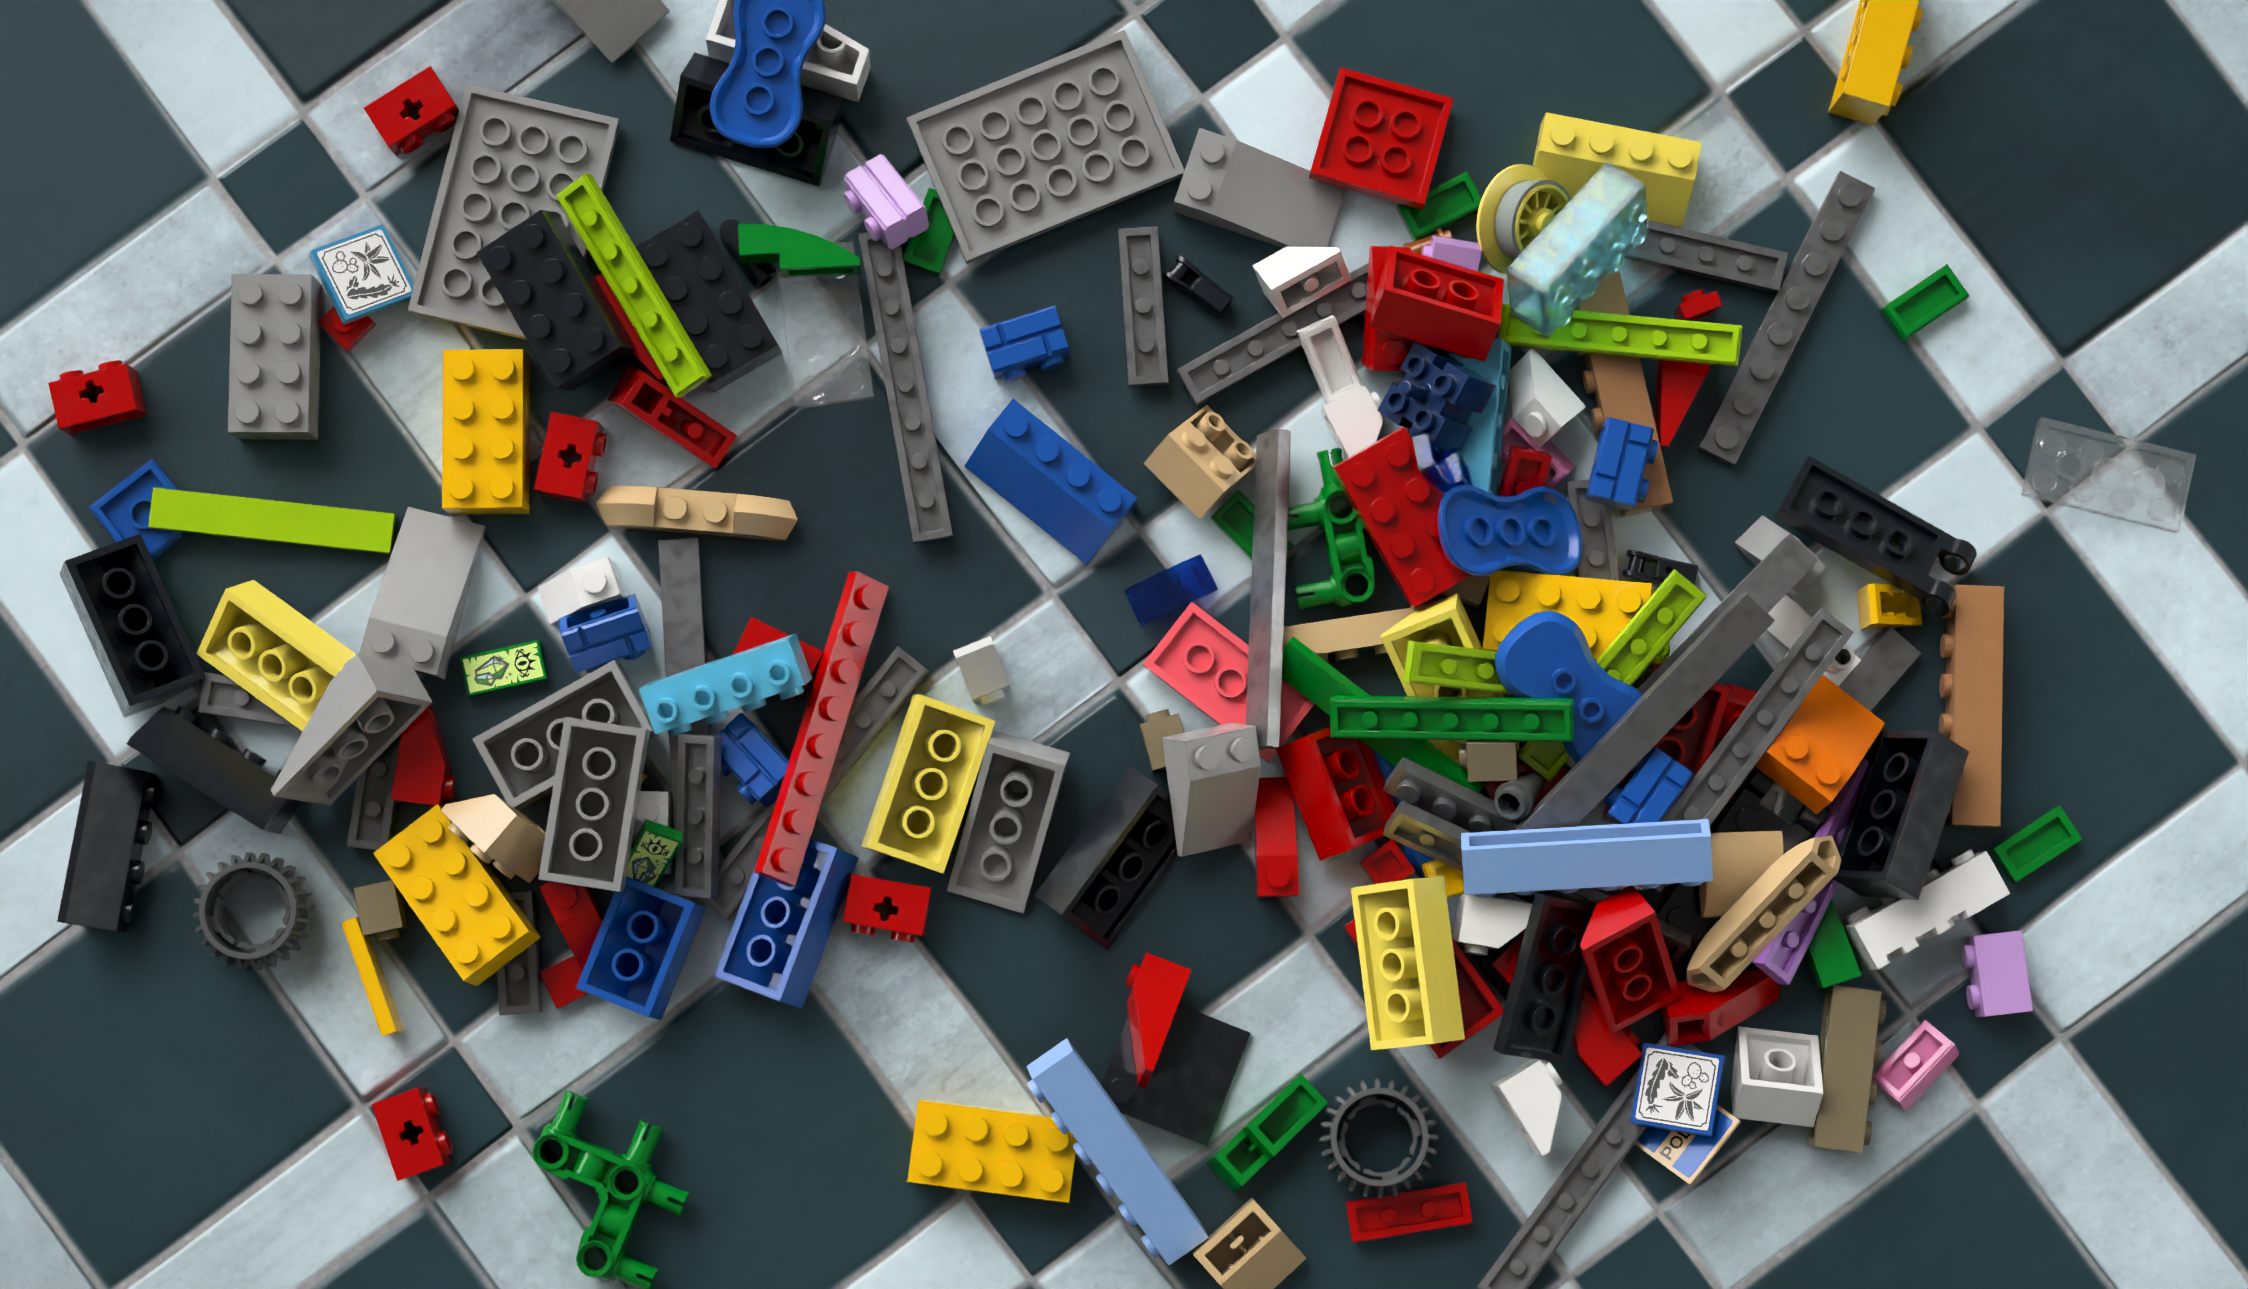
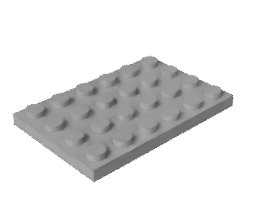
M1125 30L906 118L966 264L1183 177L1185 171Z
M466 84L408 311L420 316L527 340L476 252L539 210H545L559 214L586 261L588 249L555 195L585 173L592 174L600 189L604 192L621 124L620 120L614 117Z

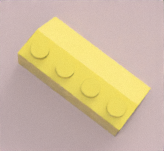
M1546 112L1540 124L1533 166L1540 169L1549 180L1555 181L1564 187L1575 209L1627 219L1636 217L1682 228L1696 178L1702 142Z
M255 580L225 589L196 653L302 732L330 681L343 669L344 664L356 655L352 650Z
M1458 593L1420 607L1381 634L1382 642L1407 696L1504 698L1503 693L1403 681L1408 641L1482 649ZM1467 740L1428 741L1459 764V744H1465ZM1517 741V751L1519 750L1520 741Z
M921 694L913 695L861 847L944 874L995 720Z
M1444 876L1408 879L1351 888L1371 1050L1464 1040Z

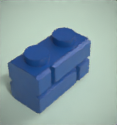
M1055 305L979 329L994 379L1003 377L1004 382L1021 379L1027 375L1026 369L1039 365L1042 370L1056 368L1064 364V357L1070 356L1069 346Z
M1611 417L1606 418L1602 425L1585 496L1587 501L1627 511H1632L1636 507L1637 502L1644 503L1649 487V479L1643 478L1646 463H1654L1659 441L1652 440L1653 428Z
M635 593L559 618L560 634L576 673L584 670L591 673L608 664V662L623 657L625 660H634L643 656L647 649L652 648L650 631Z
M739 713L726 725L724 730L717 734L722 736L721 773L727 777L732 772L741 782L736 789L752 805L758 800L767 808L778 798L789 760L744 713Z
M1653 747L1630 770L1632 774L1624 786L1618 783L1608 793L1603 803L1609 807L1604 815L1615 824L1662 822L1694 774L1658 748Z

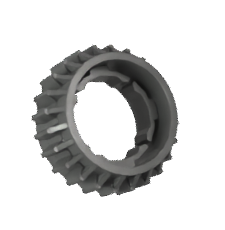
M246 852L244 860L240 856L232 855L230 865L225 862L217 863L219 872L206 873L210 881L207 885H198V888L203 893L201 898L193 899V902L199 905V912L192 914V917L200 921V926L195 929V932L204 933L206 936L201 943L202 946L213 945L212 957L219 958L224 955L223 964L233 965L237 961V967L241 970H246L249 964H251L253 970H262L264 962L268 967H277V957L284 961L290 960L288 950L300 951L302 948L298 940L301 937L309 938L310 936L305 931L306 924H314V920L308 917V911L315 909V905L308 904L307 897L312 894V890H303L301 887L306 878L302 876L293 877L296 871L295 866L288 865L283 868V858L276 857L271 862L270 854L261 853L257 859L255 853ZM263 870L270 873L275 878H271V876L259 873H252V871ZM251 878H257L262 881L269 880L271 886L279 889L284 898L286 909L282 920L283 924L287 925L286 928L281 927L277 929L273 938L262 944L251 945L248 942H239L237 937L230 935L224 925L222 909L226 904L222 895L230 894L235 885ZM234 945H237V947L245 949L256 950V952L247 953L236 948Z
M1375 1079L1373 1088L1368 1089L1364 1081H1361L1360 1092L1358 1093L1351 1087H1347L1348 1099L1344 1100L1336 1096L1334 1100L1339 1109L1327 1108L1326 1113L1333 1120L1332 1122H1321L1320 1126L1324 1130L1329 1131V1135L1319 1138L1320 1143L1329 1145V1149L1321 1153L1322 1158H1333V1162L1327 1167L1328 1172L1339 1169L1341 1173L1336 1182L1339 1184L1345 1179L1350 1180L1349 1192L1354 1191L1357 1186L1363 1187L1362 1194L1364 1198L1367 1197L1371 1189L1376 1190L1378 1199H1382L1384 1189H1389L1391 1195L1396 1197L1398 1185H1401L1406 1191H1410L1411 1184L1409 1178H1413L1418 1182L1423 1180L1421 1173L1418 1171L1419 1167L1430 1170L1432 1167L1424 1159L1425 1156H1435L1437 1154L1435 1149L1428 1146V1143L1438 1140V1135L1428 1133V1129L1436 1124V1120H1425L1424 1118L1430 1107L1427 1106L1419 1109L1417 1103L1421 1096L1418 1094L1411 1099L1406 1096L1408 1086L1403 1087L1400 1092L1395 1091L1393 1080L1390 1081L1387 1088H1381L1380 1080ZM1376 1098L1390 1100L1400 1105L1396 1112L1399 1116L1406 1119L1412 1134V1145L1409 1148V1155H1414L1417 1137H1420L1417 1158L1414 1164L1403 1174L1399 1175L1398 1172L1402 1171L1410 1162L1411 1158L1409 1157L1403 1159L1399 1167L1389 1172L1375 1173L1370 1169H1364L1363 1175L1381 1178V1180L1365 1178L1355 1173L1344 1162L1343 1159L1346 1158L1348 1164L1359 1172L1361 1168L1359 1163L1351 1159L1345 1146L1344 1135L1348 1130V1123L1345 1121L1340 1133V1140L1337 1141L1338 1124L1343 1115L1355 1104L1359 1103V1106L1355 1107L1346 1117L1348 1121L1353 1120L1357 1112L1368 1106L1382 1105L1386 1109H1393L1395 1103L1376 1100Z

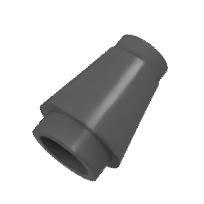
M1527 772L1517 777V780L1501 784L1495 792L1494 804L1497 812L1502 817L1510 820H1519L1528 816L1544 789L1542 777L1535 772Z

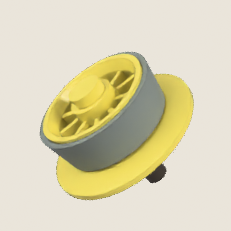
M1516 164L1503 169L1487 186L1477 214V239L1486 262L1494 270L1506 275H1520L1534 267L1542 268L1554 263L1565 251L1572 235L1574 224L1572 202L1563 186L1549 180L1540 169L1534 166Z

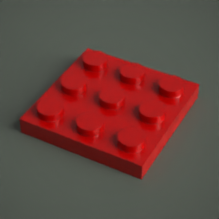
M1340 67L1309 179L1423 210L1454 98Z

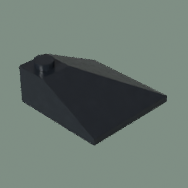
M1178 1004L1155 1068L1145 1089L1138 1086L1129 1018L1127 1017L1101 1086L1121 1113L1207 1146L1251 1033Z

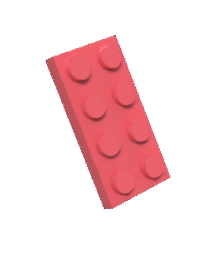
M1191 602L1149 655L1143 666L1217 724L1238 723L1246 725L1249 645ZM1283 679L1279 747L1286 742L1314 706L1313 702ZM1276 748L1260 750L1259 756L1269 763L1277 753Z

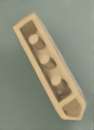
M610 486L595 503L606 526L628 529L778 541L786 540L798 521L788 500L734 493L646 486Z
M1423 606L1284 627L1283 648L1294 636L1327 663L1328 656L1335 655L1336 662L1348 661L1359 658V651L1374 649L1375 656L1387 655L1388 653L1382 642L1381 634Z
M1832 835L1809 839L1787 851L1738 899L1707 932L1696 948L1686 971L1688 985L1713 993L1725 990L1838 873L1841 863V857Z

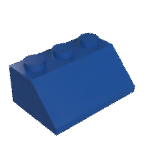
M627 877L625 890L621 892L615 891L576 989L646 1017L662 1020L706 907Z

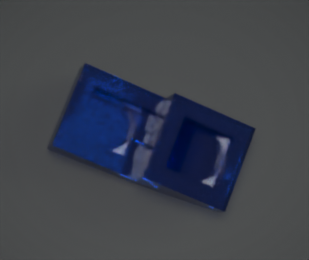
M1427 432L1412 438L1418 469L1433 486L1444 493L1459 485L1473 486L1470 469L1457 448L1441 453Z
M1199 554L1125 589L1124 592L1140 625L1143 626L1169 615L1191 602L1213 594L1218 588L1202 555Z

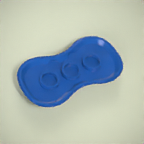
M735 0L733 7L735 30L733 57L728 68L715 85L710 98L712 122L718 132L724 137L750 147L771 148L788 141L795 133L803 114L800 82L803 64L810 50L821 36L826 22V8L823 0Z
M1459 485L1447 491L1441 499L1437 524L1442 549L1448 561L1466 573L1475 576H1487L1508 566L1523 565L1548 575L1565 576L1574 571L1581 561L1582 537L1577 516L1570 502L1554 489L1540 486L1528 489L1515 496L1502 497L1490 494L1474 486Z
M1542 611L1527 617L1506 635L1496 652L1495 667L1497 675L1505 689L1515 697L1574 699L1575 739L1573 742H1563V745L1569 756L1576 763L1643 695L1634 687L1605 672L1594 659L1579 626L1570 618L1557 612Z

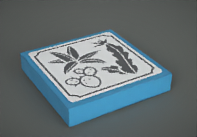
M383 224L310 251L309 257L343 325L411 299L414 285Z

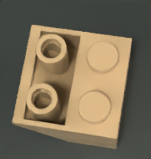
M1206 405L1169 433L1143 464L1198 519H1201L1256 468V454L1249 444L1242 441L1229 428L1220 415Z
M492 794L449 803L440 810L452 821L448 828L464 842L467 843L471 840L472 846L470 850L484 862L489 864L494 859L493 865L509 879H512L516 874L530 883L539 873L546 832L538 824L497 795Z
M1250 1198L1192 1252L1194 1257L1223 1289H1274L1307 1259L1253 1198Z

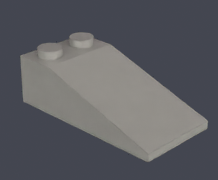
M1199 128L1174 200L1173 212L1281 248L1327 247L1346 189L1309 179L1310 171L1238 140Z
M411 507L407 508L369 616L359 654L410 665L416 673L445 680L486 526Z
M356 654L353 658L349 659L344 664L343 669L330 681L271 788L273 796L330 806L432 703L413 667L361 654Z
M993 731L983 757L948 884V892L1024 914L1069 760V752Z

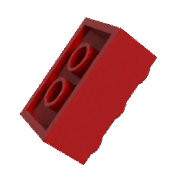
M1390 245L1372 305L1370 328L1379 330L1385 335L1400 336L1416 341L1426 347H1437L1456 353L1463 358H1473L1485 362L1501 324L1504 279Z
M1329 727L1276 748L1320 861L1384 836L1385 825L1396 810L1391 795L1383 791L1385 780L1373 749L1359 738H1331V729Z
M1629 886L1597 903L1580 943V948L1606 1028L1610 1034H1613L1679 999L1681 993L1656 912L1635 887Z

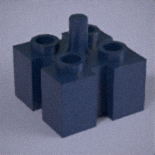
M1414 341L1400 367L1406 373L1405 377L1399 385L1391 384L1377 411L1397 425L1411 429L1409 433L1429 447L1458 456L1473 430V427L1467 424L1473 411L1480 414L1483 412L1496 385L1475 371L1463 368V363L1443 350L1435 347H1426Z

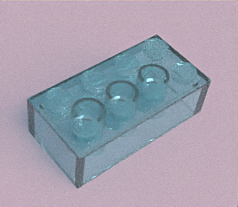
M1606 162L1506 269L1511 315L1548 338L1558 327H1564L1570 321L1574 310L1583 300H1589L1595 294L1603 278L1608 273H1614L1620 267L1628 251L1633 246H1639L1646 238L1649 227L1647 222L1645 184L1611 163Z

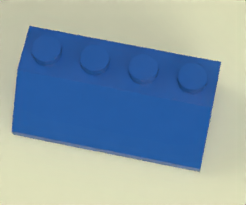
M1015 399L1011 400L988 428L964 465L966 469L1087 566L1137 505L1138 498Z
M810 839L795 886H784L753 871L714 977L802 1009L850 883L851 874L854 872L859 857Z

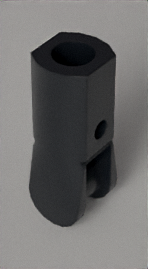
M728 219L719 228L721 240L754 287L759 289L777 276L776 271L770 263H741L738 240V224L740 223L737 220Z
M1177 255L1175 257L1176 264L1169 272L1165 270L1162 276L1218 319L1234 297L1204 275L1187 259ZM1188 272L1197 278L1191 287L1182 282Z
M1627 550L1626 556L1630 558L1627 570H1623L1622 576L1661 585L1675 569L1695 585L1698 565L1663 558L1641 551ZM1645 561L1656 563L1653 575L1643 573Z

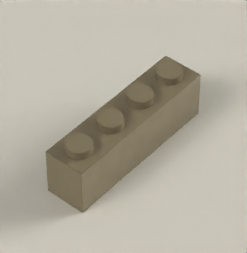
M1832 985L1825 989L1819 1040L1823 1097L1814 1127H1809L1808 1146L1863 1153L1864 1145L1868 1146L1870 1144L1872 1122L1867 1121L1868 1106L1874 1105L1877 1093L1876 1081H1871L1873 1065H1878L1880 1062L1882 1050L1881 1041L1876 1040L1878 1024L1883 1025L1886 1016V1001L1881 1000L1882 991Z

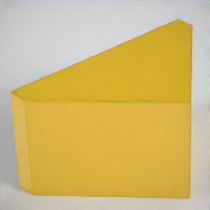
M1873 583L1867 584L1856 591L1860 630L1922 626L1919 599L1894 585Z

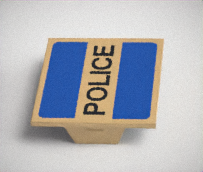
M1718 1105L1712 1138L1647 1127L1635 1142V1145L1692 1186L1741 1121Z

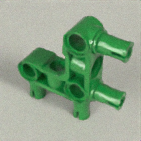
M1410 434L1411 439L1423 458L1420 440ZM1331 449L1330 454L1334 466L1343 461L1342 449ZM1328 450L1316 453L1324 485L1320 489L1321 492L1314 498V502L1288 507V518H1297L1288 519L1287 532L1317 525L1319 529H1323L1331 570L1329 580L1294 585L1296 597L1313 595L1298 598L1297 605L1299 610L1334 603V606L1339 608L1360 606L1369 600L1375 588L1372 557L1367 556L1363 536L1365 528L1331 469L1332 465L1330 464ZM1335 500L1346 501L1350 505L1351 514L1344 519L1334 517L1330 511V504ZM1351 577L1362 579L1366 585V593L1359 597L1350 595L1345 589V581Z
M565 1089L553 1122H548L547 1126L544 1125L540 1138L537 1139L533 1146L532 1153L537 1165L551 1174L565 1180L573 1178L595 1187L596 1193H599L598 1198L601 1202L591 1226L585 1228L580 1240L576 1256L577 1266L583 1274L589 1277H597L607 1282H614L615 1279H618L640 1289H651L654 1281L641 1277L639 1274L654 1279L659 1268L625 1256L626 1251L624 1249L642 1205L645 1206L646 1203L665 1209L680 1217L685 1205L672 1201L670 1197L685 1203L690 1194L688 1191H683L657 1180V1175L653 1172V1164L650 1163V1160L664 1129L656 1125L652 1126L646 1140L651 1123L639 1120V1125L628 1152L622 1153V1155L577 1137L578 1134L575 1130L589 1098L582 1095H577L576 1097L577 1093ZM551 1139L558 1141L563 1147V1156L556 1163L549 1161L544 1154V1147ZM624 1170H630L638 1177V1187L632 1193L623 1191L619 1186V1176ZM594 1246L602 1248L607 1255V1262L601 1269L592 1267L588 1262V1251Z

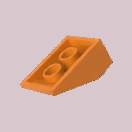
M1822 675L1755 764V767L1815 814H1818L1834 800L1854 773L1885 722Z

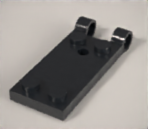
M1809 455L1774 517L1919 599V605L1922 610L1936 617L1947 615L1956 599V591L1950 584L1936 580L1928 575L1936 558H1939L1940 565L1947 572L1954 575H1965L1969 572L1977 556L1976 549L1969 542L1949 535ZM1890 543L1898 545L1901 551L1892 548Z
M1756 768L1712 833L1782 831L1785 854L1796 845L1808 840L1826 816L1829 807L1826 806L1818 814H1815L1803 805L1792 824H1789L1759 803L1775 781ZM1680 883L1675 885L1656 913L1658 919L1692 934L1688 950L1693 953L1707 932L1721 918H1701L1699 885L1684 886Z

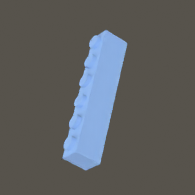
M1708 819L1461 833L1465 895L1474 894L1477 897L1488 898L1495 896L1497 893L1515 892L1518 895H1532L1544 890L1572 893L1580 888H1598L1603 891H1612L1621 886L1634 885L1651 889L1657 888L1662 884L1680 883L1684 886H1697L1706 881H1713L1711 833Z
M1067 1038L1027 1066L1032 1078L1027 1083L1030 1090L1040 1103L1048 1100L1055 1111L1050 1116L1063 1134L1069 1131L1078 1141L1073 1145L1075 1151L1086 1166L1092 1162L1100 1171V1174L1096 1176L1097 1181L1109 1197L1114 1193L1117 1194L1123 1203L1118 1207L1121 1214L1131 1227L1139 1224L1145 1233L1141 1240L1154 1258L1161 1254L1166 1263L1171 1265L1209 1238L1200 1220Z

